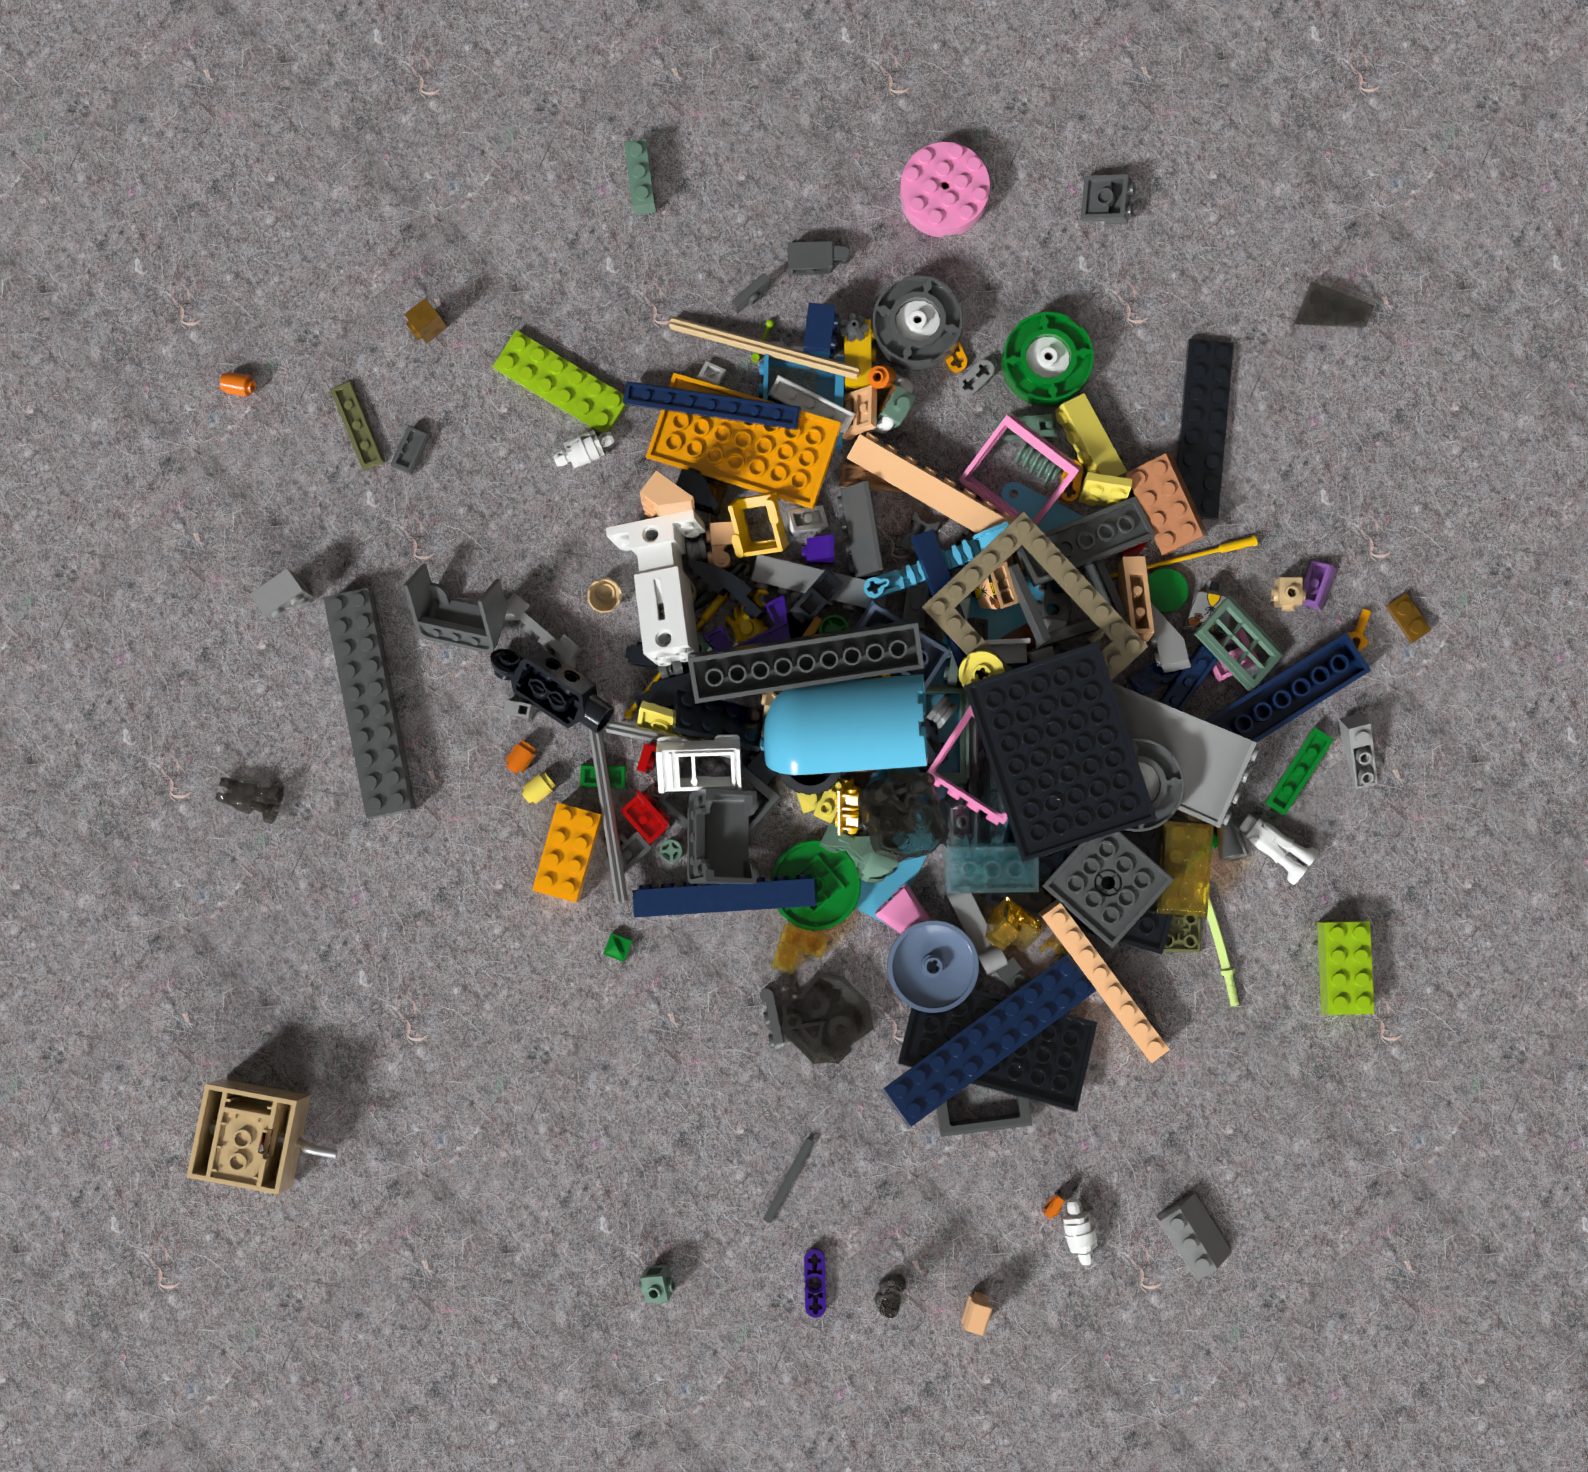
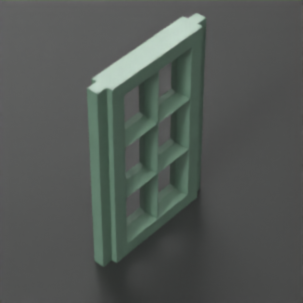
M1227 596L1194 634L1249 692L1261 682L1284 654L1231 596ZM1226 610L1239 623L1232 632L1219 620ZM1215 623L1228 634L1221 644L1209 632V629ZM1241 627L1254 638V641L1248 648L1235 636ZM1231 639L1244 651L1238 660L1224 648ZM1257 644L1270 655L1263 665L1251 653ZM1247 655L1260 668L1253 677L1240 665Z

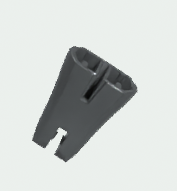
M1233 804L1229 808V812L1232 815L1227 826L1222 824L1221 828L1217 827L1219 860L1225 862L1252 856L1236 823Z

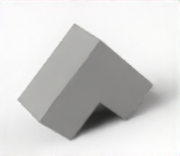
M505 700L503 714L532 720L535 706Z

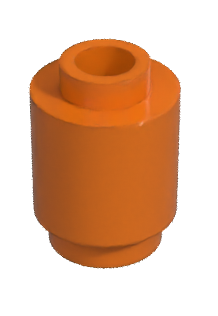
M875 366L868 373V381L872 387L877 389L890 388L896 382V372L890 366Z
M229 371L228 373H223L220 377V389L227 394L249 397L255 391V380L249 374Z
M521 739L519 744H515L504 760L508 763L506 767L516 774L519 771L524 773L535 757L534 753L537 749Z

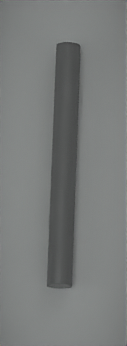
M807 1137L763 1218L766 1222L771 1223L815 1142Z

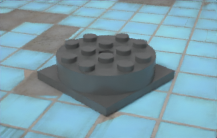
M1116 832L1079 844L1045 882L1043 887L1113 949L1174 881V878L1124 834ZM1110 876L1114 879L1115 885L1112 889L1107 890L1102 887L1101 880L1104 877Z

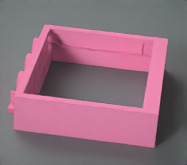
M1009 413L967 467L959 481L966 489L980 496L979 500L982 503L984 500H987L996 506L995 509L1001 514L1006 511L1017 518L1021 514L972 476L1007 428L1011 429L1068 473L1032 520L1037 526L1082 467L1012 413Z
M970 705L926 775L929 776L928 781L938 788L941 784L948 788L947 794L959 800L962 797L968 801L966 806L978 813L979 810L987 813L986 819L996 825L999 822L1004 824L1008 818L1005 809L1000 814L936 772L971 716L974 717Z

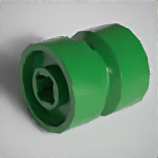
M827 616L820 624L819 634L849 629L848 624L841 616Z

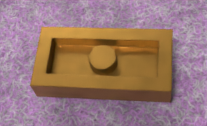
M1407 593L1385 606L1410 643L1415 642L1431 631V628Z

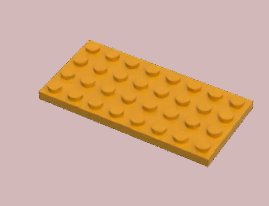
M673 373L669 384L671 388L771 402L677 373ZM661 410L646 458L678 469L688 470V468H694L701 471L700 475L760 494L777 492V499L814 510L842 423L801 411L797 431Z

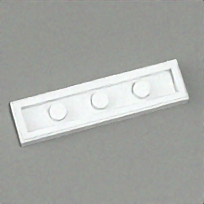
M780 375L777 376L768 393L770 397L786 405L801 407V411L841 422L840 432L846 434L856 415Z

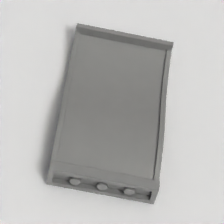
M1112 682L1130 739L1141 738L1154 741L1170 751L1179 762L1184 775L1185 787L1183 799L1178 810L1218 828H1221L1222 824L1227 826L1232 815L1229 812V808L1232 803H1237L1241 791L1238 790L1240 783H1245L1251 770L1247 769L1250 760L1255 762L1260 751L1259 748H1256L1258 743Z

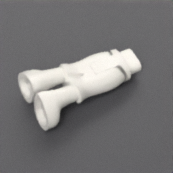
M1250 814L1239 826V829L1246 834L1245 837L1256 848L1269 855L1275 863L1281 864L1288 871L1287 880L1292 885L1299 881L1307 871L1306 867L1313 863L1319 853L1313 847L1304 848L1294 842V839L1286 837L1273 825L1262 821L1260 818L1256 820ZM1291 852L1300 860L1302 864L1296 862L1295 860L1287 856V854Z

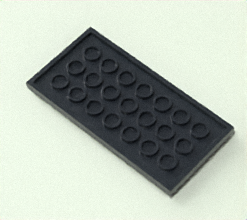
M973 989L962 1003L944 1012L929 1013L911 1007L897 1064L912 1068L1004 1001L1006 997ZM1064 1014L970 1084L1076 1113L1097 1022Z

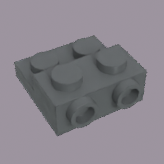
M1129 174L1085 176L1080 218L1082 222L1104 221L1106 224H1128V218L1133 217L1134 211L1133 204H1130V198L1136 192L1135 182H1132Z

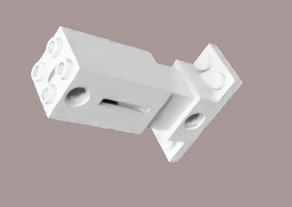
M694 510L606 528L607 537L620 550H632L637 555L639 574L634 575L643 654L656 665L658 664V666H668L671 662L678 660L680 662H688V654L699 652L689 577L683 572L681 554H686L684 537H697L699 533L706 532L705 523Z

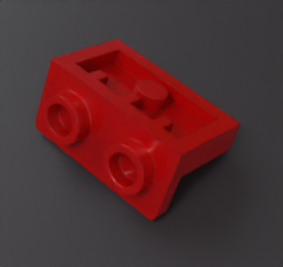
M651 741L650 745L644 743L636 769L638 772L648 774V770L653 771L656 762L653 754L656 753L657 742Z

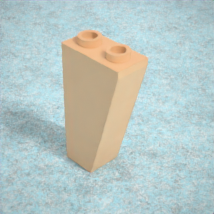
M1145 556L1122 557L1118 564L1119 597L1127 612V615L1122 618L1147 644L1154 634Z

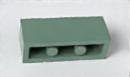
M646 139L625 141L624 147L634 215L655 213L656 206Z

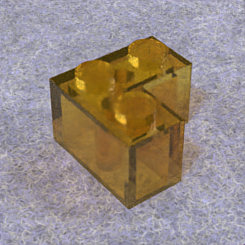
M1006 897L989 914L985 937L993 946H998L1002 950L1010 944L1012 947L1024 952L1041 935L1042 923Z
M785 923L771 968L793 974L800 952L822 959L828 936Z

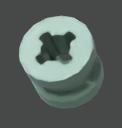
M666 840L660 847V855L667 862H676L683 855V847L676 840Z

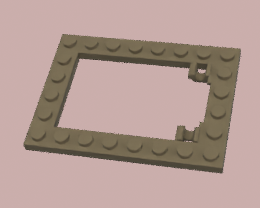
M1024 512L1014 519L922 606L966 655L978 650L990 651L1002 660L1005 672L1012 670L960 615L955 607L1022 545L1098 626L1099 629L1088 640L1090 643L1098 641L1111 681L1149 647ZM1104 634L1110 639L1106 644L1100 640ZM981 668L980 670L986 676H988V673L985 672V668Z

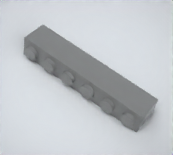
M757 555L751 582L756 584L755 588L768 591V588L777 589L778 594L790 596V593L798 594L799 598H801L824 570ZM832 572L844 583L826 605L834 606V603L843 605L842 609L853 612L856 609L866 610L872 600L864 592L866 580ZM874 583V584H873V589H871L870 591H873L874 593L877 594V593H878V590H877V589H878L880 586H878L877 584ZM886 597L878 600H873L884 606Z

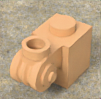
M732 522L710 523V529L706 530L707 543H711L712 552H708V564L722 569H727L730 566V556L724 551L726 548H733L731 537L735 532Z

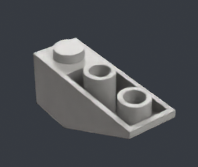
M1151 603L1154 634L1151 640L1153 646L1158 648V653H1155L1157 667L1162 666L1164 673L1190 668L1191 664L1184 638Z
M1361 713L1340 718L1341 740L1354 788L1360 789L1378 784L1371 723Z

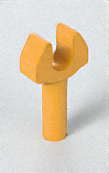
M1362 609L1355 630L1347 632L1351 640L1353 638L1358 640L1356 647L1358 651L1366 647L1369 641L1363 634L1371 611Z

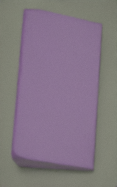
M1311 560L1302 588L1306 590V599L1303 605L1320 611L1323 610L1336 574V568L1332 564Z

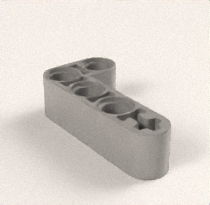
M967 884L946 893V897L964 933L970 938L976 949L978 960L984 973L988 975L1008 965Z

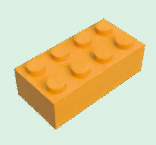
M557 802L532 891L575 903L579 902L603 818L601 814Z

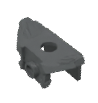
M956 784L957 786L965 790V786L963 784ZM949 794L944 799H930L931 845L946 844L948 849L957 858H965L972 837L969 823V809L971 808L966 806L968 801L962 797L957 800Z

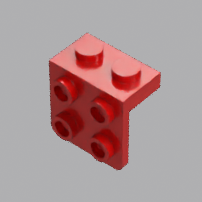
M638 790L635 793L637 796L626 804L620 812L643 838L651 844L670 827L668 823L670 819L661 808L658 811L654 808L653 804L655 802L646 791L641 793Z

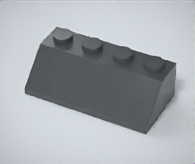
M863 481L841 489V496L837 497L839 510L843 509L844 518H841V526L843 532L847 531L848 540H844L846 554L850 553L852 562H848L849 574L864 580L882 575L883 566L868 481Z

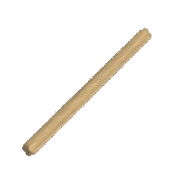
M672 317L669 323L671 330L763 355L768 354L774 358L844 377L858 379L860 374V368L855 365L685 319Z

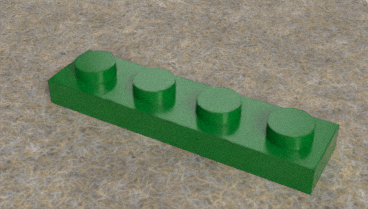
M1313 727L1264 803L1280 814L1286 815L1334 739Z

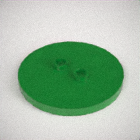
M806 840L791 846L777 860L771 875V881H774V876H787L788 880H797V875L810 874V879L816 878L818 906L777 909L791 924L811 931L830 929L842 923L854 911L861 894V878H859L858 868L855 867V863L847 851L833 853L820 846L821 840Z

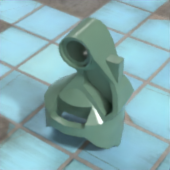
M830 823L820 842V846L830 852L847 851L854 861L855 867L858 868L859 878L865 882L877 883L883 881L885 877L892 874L893 868L899 864V851L896 845L884 835H878L874 838L853 836L846 830L841 835H838V827Z

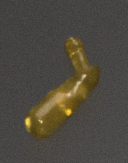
M1046 940L1047 943L1039 947L1040 952H1043L1050 946L1059 955L1065 956L1068 954L1064 946L1052 940Z

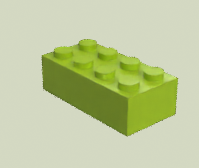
M1370 921L1317 922L1321 1013L1326 1015L1374 1014Z

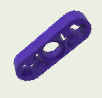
M811 1248L804 1256L805 1310L809 1316L818 1318L826 1310L825 1256L820 1249ZM815 1253L818 1258H821V1260L817 1261V1270L822 1269V1272L812 1271L808 1273V1269L812 1270V1261H808V1258H812V1254ZM813 1276L819 1277L822 1281L821 1286L817 1289L811 1288L808 1284L809 1279ZM808 1293H823L822 1296L818 1295V1304L822 1305V1307H819L817 1312H814L813 1308L809 1307V1305L813 1304V1295L808 1296Z

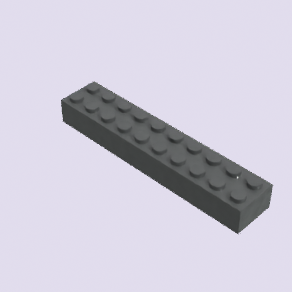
M369 588L323 597L366 818L375 819L416 810L374 592Z
M916 619L688 654L695 704L924 668L919 627Z

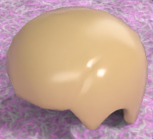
M609 577L595 580L587 592L588 603L592 609L600 613L613 611L622 598L621 587L615 580Z

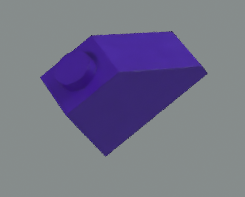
M834 534L807 538V545H802V558H807V564L834 563Z

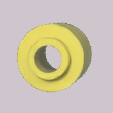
M544 772L541 775H536L523 785L524 791L521 794L529 804L532 801L537 804L553 792L552 789L556 785L548 774Z

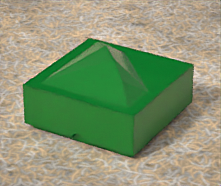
M611 933L603 954L625 962L633 940Z

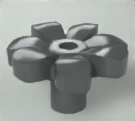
M851 313L848 316L849 320L845 318L841 320V326L844 328L840 330V334L842 337L848 335L847 341L854 342L855 337L858 341H862L865 338L863 333L868 332V325L863 324L865 322L863 316L856 318V315Z

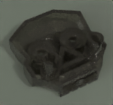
M913 771L873 781L867 787L868 792L859 807V812L863 825L869 829L870 843L876 854L898 862L907 861L932 853L948 835L950 830L937 806L940 800L934 786L935 778L931 773H924L920 777ZM917 813L921 815V819L917 817ZM887 821L891 822V827L888 826Z
M817 971L801 993L795 992L782 1006L783 1022L781 1031L813 1064H839L852 1051L851 1045L874 1029L867 999L842 976ZM814 1000H819L821 1002V1006L819 1008H814L812 1006V1002ZM840 1024L845 1027L842 1033L836 1031V1027ZM819 1026L817 1039L806 1028Z

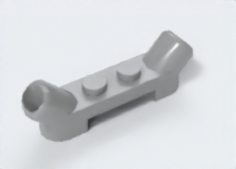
M514 592L510 599L506 601L507 612L504 621L520 620L523 623L520 626L529 635L534 632L540 637L538 642L547 650L552 647L555 650V657L576 670L575 658L582 649L565 634L559 641L528 616L533 608Z

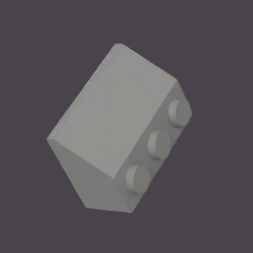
M1195 1192L1156 1216L1190 1273L1197 1281L1218 1269L1232 1253Z

